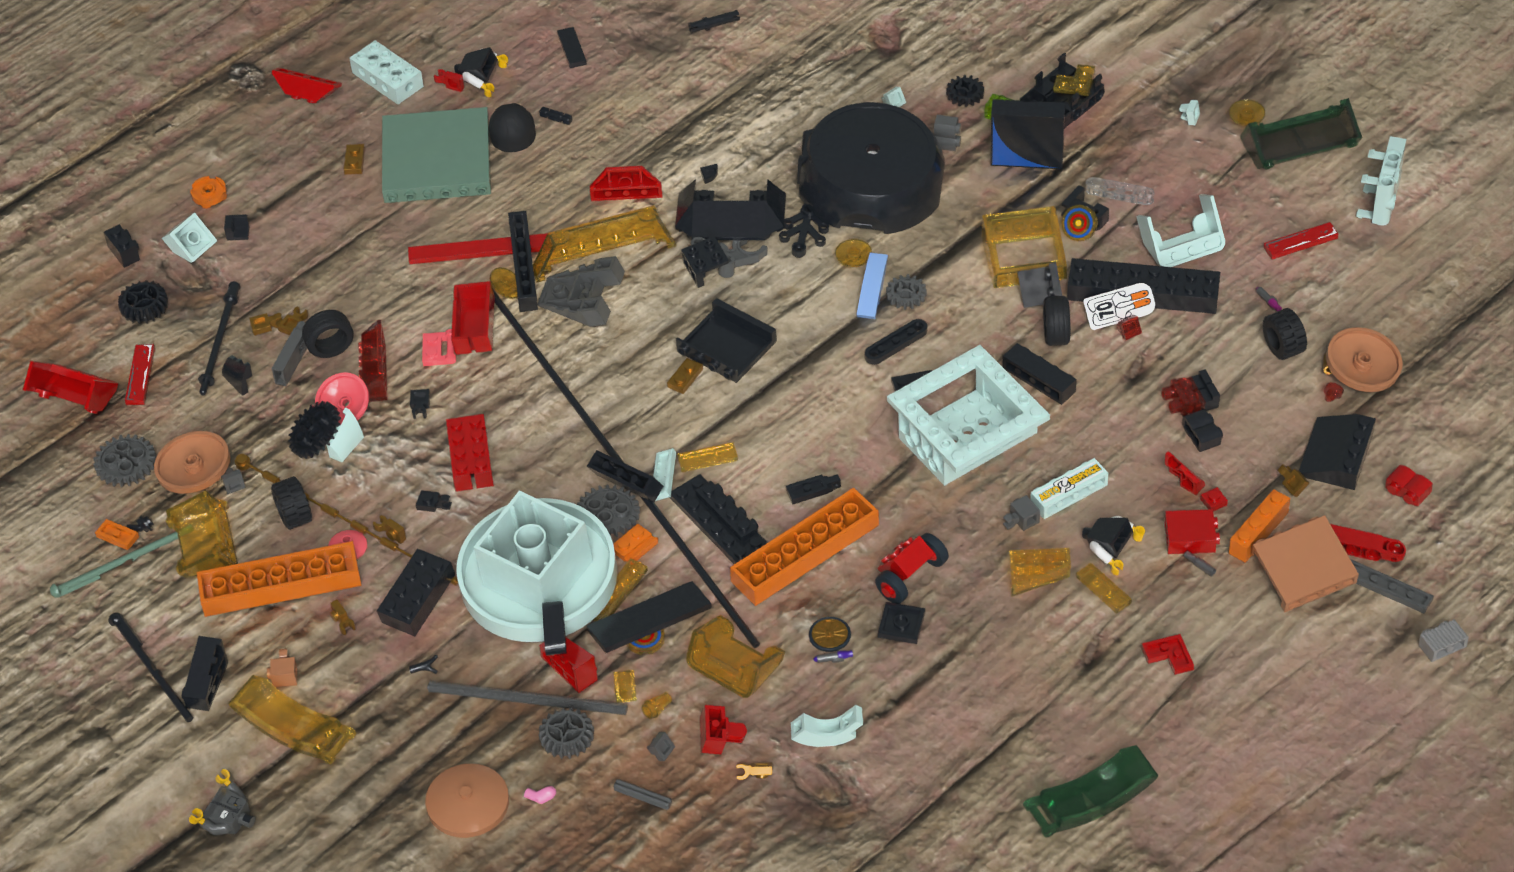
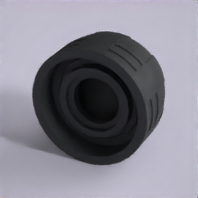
M516 103L501 105L494 111L489 120L491 143L501 151H522L528 148L535 140L534 119L531 113L522 105Z

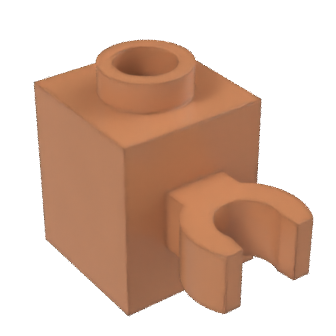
M279 649V658L270 659V667L267 668L268 680L271 679L273 687L297 685L298 668L295 657L289 658L288 649Z

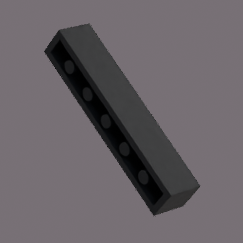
M526 211L510 212L508 216L520 312L538 310Z

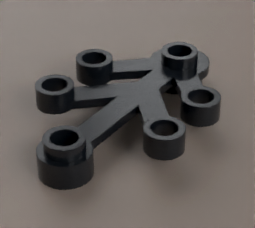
M805 204L800 209V213L791 218L784 219V229L787 231H782L779 234V240L782 243H787L790 241L791 236L800 232L798 242L792 245V254L796 258H802L806 254L805 241L808 233L814 238L816 246L823 247L826 244V238L820 235L810 224L811 220L818 225V231L821 234L829 232V224L816 217L813 211H810ZM803 219V223L794 227V223Z

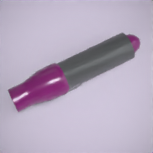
M1256 287V292L1271 308L1276 311L1282 309L1278 304V300L1273 295L1270 296L1262 287Z

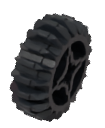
M145 280L142 283L140 281L137 284L132 283V286H126V289L121 291V295L118 296V307L121 315L132 323L137 321L141 324L144 321L146 323L149 320L154 321L156 317L160 318L161 314L165 313V309L168 308V296L165 289L154 281L149 283Z

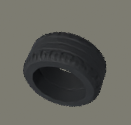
M1048 296L1044 299L1045 342L1049 346L1067 345L1070 342V307L1066 296Z
M324 310L314 314L305 322L302 329V337L307 349L311 354L320 358H330L343 353L350 346L354 337L348 318L342 312L336 310ZM329 329H339L329 338L317 339L321 333Z

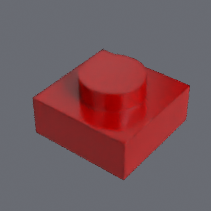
M1218 487L1200 496V500L1207 509H1213V511L1228 504V500Z

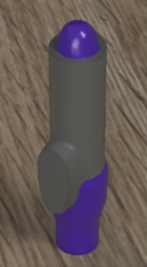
M850 650L820 654L815 656L813 660L818 663L828 661L838 663L846 658L853 657V652Z

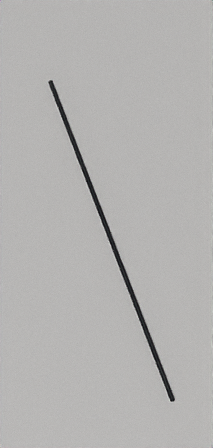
M493 289L495 295L494 303L608 455L623 462ZM641 497L753 648L759 647L760 642L656 504Z

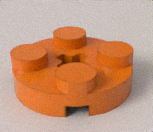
M209 176L201 177L192 184V189H190L192 200L205 209L227 198L225 182L219 177H215V179Z

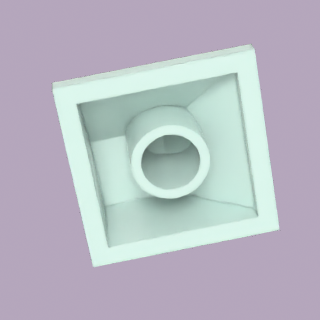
M196 213L190 215L162 237L173 253L190 263L217 242V239Z

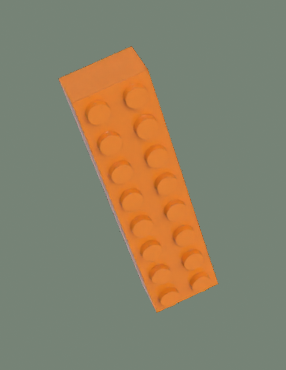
M852 488L731 566V582L757 606L879 526V511L855 488Z
M353 541L197 572L200 601L205 617L362 586Z

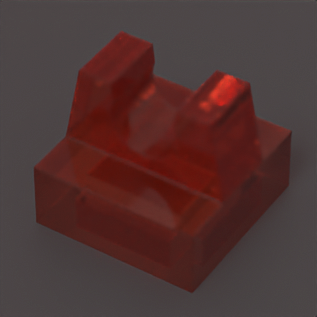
M1136 315L1123 319L1117 324L1118 331L1122 334L1124 340L1142 333L1139 319Z

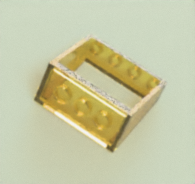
M1055 206L982 215V242L993 288L1019 285L1018 271L1047 267L1048 264L1055 262L1057 264L1059 280L1067 279V264ZM1052 237L1057 261L1000 268L995 244Z

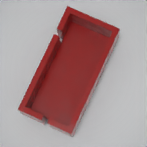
M491 282L454 285L451 341L455 354L472 353V350H475L476 353L492 351L495 295Z
M484 414L446 419L455 491L473 489L470 474L475 476L477 489L494 486Z

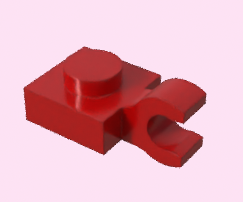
M438 69L439 76L434 75L436 83H443L448 89L459 92L463 91V75Z

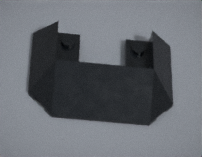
M696 179L678 195L675 229L686 233L687 237L691 240L695 237L708 239L713 236L717 240H766L770 237L771 233L775 231L780 232L784 229L786 193L768 179L767 191H750L749 201H714V191L696 190Z

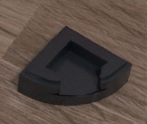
M717 164L700 167L705 184L717 177Z

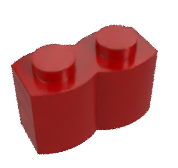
M1399 465L1387 477L1385 488L1390 494L1402 497L1406 503L1419 506L1432 492L1433 483L1426 477L1416 474L1407 466Z

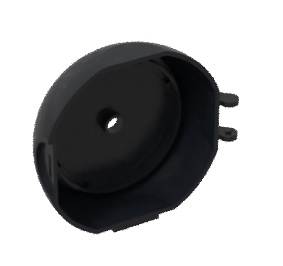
M876 102L847 105L825 116L813 129L803 132L802 155L798 158L797 184H799V196L816 217L833 227L841 228V226L881 230L884 231V234L900 232L921 223L938 208L945 169V158L938 140L923 121L907 110L890 104ZM876 151L877 154H869L868 152Z

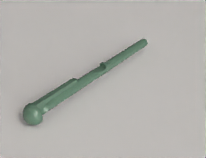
M189 525L63 584L56 586L54 583L50 587V594L55 598H59L101 578L99 575L120 566L127 560L132 559L134 561L144 554L194 532L193 527Z

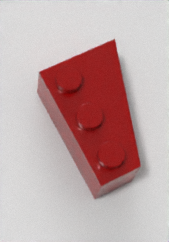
M567 637V654L546 656L544 642L539 645L541 658L578 693L598 680L595 657Z

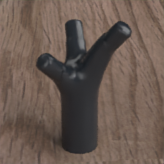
M434 655L427 661L409 666L410 673L431 671L437 674L438 671L432 668L431 664L438 656Z

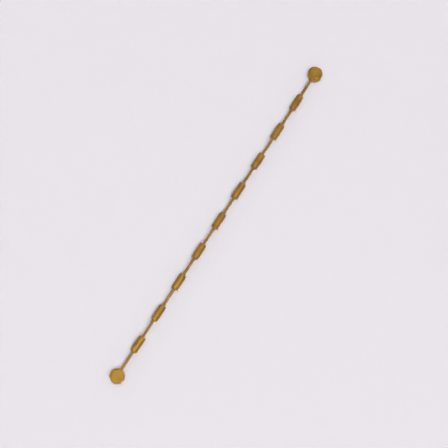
M239 454L235 458L237 469L244 471L252 468L261 473L262 477L270 482H280V478L268 471L263 472L251 465L249 456ZM305 492L307 500L320 506V509L334 518L339 517L350 523V527L363 534L368 533L380 540V544L393 551L398 550L410 557V559L413 554L411 555L398 548V544L386 537L381 538L368 531V527L355 520L350 521L341 516L338 510L325 503L320 504L311 499L309 494ZM454 576L450 583L456 586L458 584L457 577Z

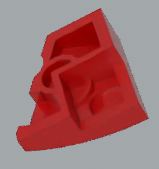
M1167 451L1165 454V465L1169 467V472L1180 478V486L1197 495L1205 487V482L1172 453Z

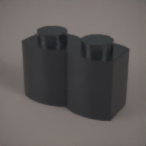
M1205 409L1183 416V428L1199 452L1221 445V439L1223 438L1222 430L1214 424L1213 416Z

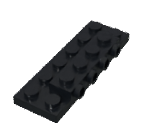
M699 474L671 491V497L669 498L733 564H736L768 543L758 533L759 527L757 522L753 518L750 520L747 518L744 508H738L731 495L726 496L719 483L707 482Z

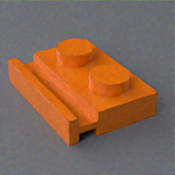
M636 524L613 543L615 555L623 561H627L631 566L658 544V538L653 537L652 533L641 525Z

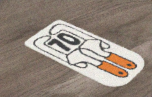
M1139 283L1084 299V305L1090 328L1096 330L1146 316L1154 310L1155 301L1151 288L1147 284Z

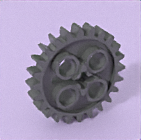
M127 434L126 438L120 435L118 440L112 437L113 442L111 443L105 441L106 446H100L101 451H96L97 457L93 458L96 474L100 476L101 481L105 480L106 484L112 482L114 487L117 483H120V486L123 487L124 483H127L128 486H131L133 481L138 484L139 478L145 480L144 475H151L150 470H154L153 464L155 463L156 453L149 440L145 441L144 437L138 439L137 435L130 438V435Z
M607 484L603 489L599 485L598 490L591 488V493L585 492V497H580V502H577V505L591 512L603 523L610 536L614 534L618 537V532L625 534V529H632V525L635 526L636 520H639V501L635 500V495L630 496V490L624 492V487L618 490L616 485L613 488H609Z

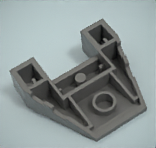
M613 256L596 259L594 264L585 266V264L580 265L579 269L572 272L566 270L547 277L537 304L539 307L590 327L606 325L611 311L601 294L604 286L620 285L625 270L617 257Z

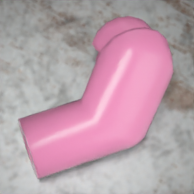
M553 786L545 787L539 791L527 788L524 797L543 804L554 798L556 789Z

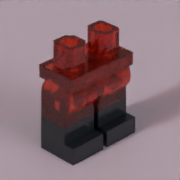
M1206 369L1199 371L1198 375L1192 377L1172 379L1170 386L1162 388L1161 391L1163 400L1173 399V401L1168 402L1171 414L1180 412L1183 417L1188 415V413L1191 414L1202 409L1207 411L1219 408L1220 394L1214 383H1212Z

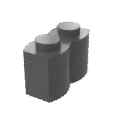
M937 115L934 123V136L942 150L956 152L957 146L960 147L961 136H959L961 123H959L958 117Z

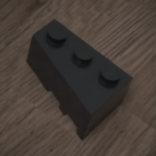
M198 636L186 685L181 695L186 708L203 711L210 710L228 665L222 639Z

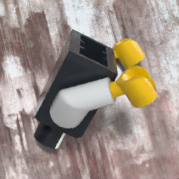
M488 47L465 54L461 64H456L454 70L455 73L463 75L465 82L479 89H484V95L491 97V91L494 92V85L491 83L484 84V82H488L497 61L500 68L507 67L508 57L505 54L497 56V53H494Z
M1121 516L1099 518L1092 528L1085 527L1082 531V537L1088 540L1091 551L1104 563L1111 565V573L1114 575H1119V570L1116 567L1123 570V562L1121 560L1114 561L1112 558L1118 557L1131 535L1135 541L1140 542L1145 533L1143 526L1134 527V524L1129 522L1128 518Z

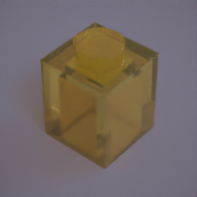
M634 670L613 672L616 702L637 701Z

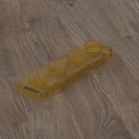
M630 558L617 575L615 589L609 602L593 621L596 622L615 613L648 571L646 565Z

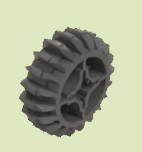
M572 707L569 710L562 708L560 712L554 710L553 715L548 713L547 719L542 720V725L539 727V740L547 754L552 753L553 757L559 755L561 759L567 756L571 759L572 755L575 754L578 757L579 752L585 753L586 748H590L591 741L594 739V726H592V721L586 713L581 714L579 709L575 712Z

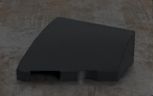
M231 355L223 365L222 376L243 396L248 393L246 380L252 377L251 365L248 362L244 364L242 359H237Z

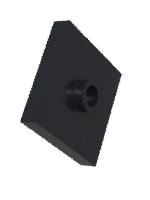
M886 602L878 630V638L917 644L925 616V608Z

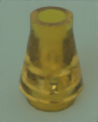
M664 692L659 696L645 700L642 705V712L649 719L657 718L668 704L672 702L671 696Z

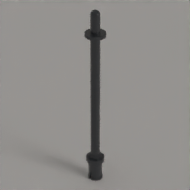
M235 281L229 283L227 293L223 297L225 307L205 374H201L198 377L201 384L199 393L202 396L206 395L208 387L213 386L215 383L212 373L232 306L238 302V292L241 287Z

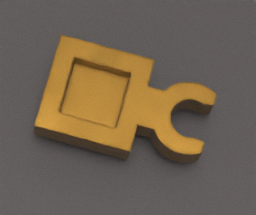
M298 306L295 307L293 310L294 314H287L278 325V330L290 335L298 322L307 319L308 311L305 309L303 313H300V308Z

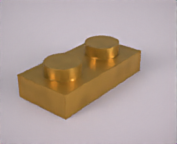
M364 144L346 145L345 175L362 174L365 153Z
M686 358L667 382V387L684 394L702 372L703 364Z

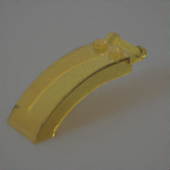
M252 675L228 703L236 713L265 735L290 749L324 760L330 765L336 760V755L346 743L356 736L354 729L342 725L337 718L318 713L299 704L279 691L266 678ZM342 735V737L337 741V743H336V744L332 747V749L328 752L329 748L334 744V742L339 738V736Z

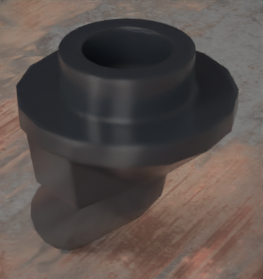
M140 515L136 521L137 524H128L126 526L137 532H142L143 530L148 532L153 531L152 526L154 523L148 516Z

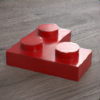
M1181 634L1142 643L1141 648L1148 664L1168 659L1174 675L1194 670L1193 661Z

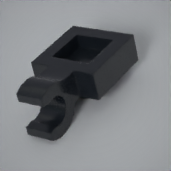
M421 490L416 502V509L435 512L437 508L450 510L452 502H449V495L444 494L440 496L439 492Z

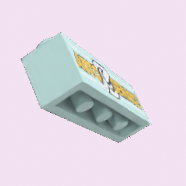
M1093 458L1088 462L1082 463L1079 467L1067 471L1064 475L1052 479L1049 483L1035 488L1031 492L1030 500L1040 510V516L1046 519L1107 486L1108 472Z

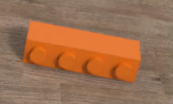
M1273 489L1231 537L1229 554L1246 563L1252 556L1253 544L1260 539H1267L1289 513L1290 498Z

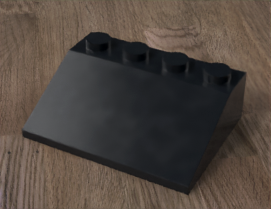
M1360 414L1317 417L1299 468L1301 474L1307 479L1355 490L1374 434L1376 418Z

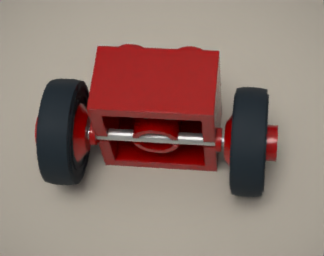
M925 533L922 536L919 535L914 539L909 537L904 542H900L894 548L895 551L881 559L882 564L877 568L881 573L875 579L876 586L879 592L891 603H902L908 597V590L903 580L909 578L925 562L935 567L942 566L949 558L947 548L936 536L930 533Z

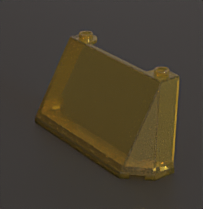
M655 205L549 232L534 261V277L536 283L545 281L544 273L546 271L548 273L552 272L550 265L654 239L656 245L660 244V241L666 242L667 248L676 247V242L669 227Z

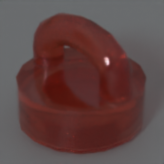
M1327 383L1324 388L1325 400L1331 402L1335 399H1340L1344 389L1336 383Z

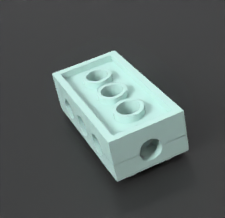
M376 40L349 58L354 75L396 104H400L424 87L420 70Z

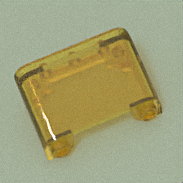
M204 491L166 510L167 525L178 533L183 558L177 561L176 566L180 576L185 578L197 576L199 571L238 564L227 512L224 506L210 493Z
M719 615L693 630L686 656L687 663L693 670L735 694L748 698L761 687L782 663L785 651L776 646H770L765 650L764 655L733 638L734 626L732 622Z

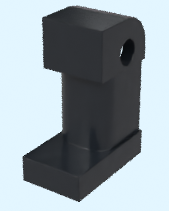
M1078 185L1062 202V206L1066 209L1061 213V216L1065 218L1069 211L1075 208L1085 209L1090 213L1092 221L1097 222V224L1092 225L1091 230H1100L1109 221V208L1099 203L1092 206L1084 202L1085 188ZM1075 211L1068 217L1071 220L1074 215L1082 214L1087 220L1086 228H1089L1090 220L1086 213ZM1076 217L1073 220L1074 222L1080 220L1081 225L1084 226V220L1081 217Z

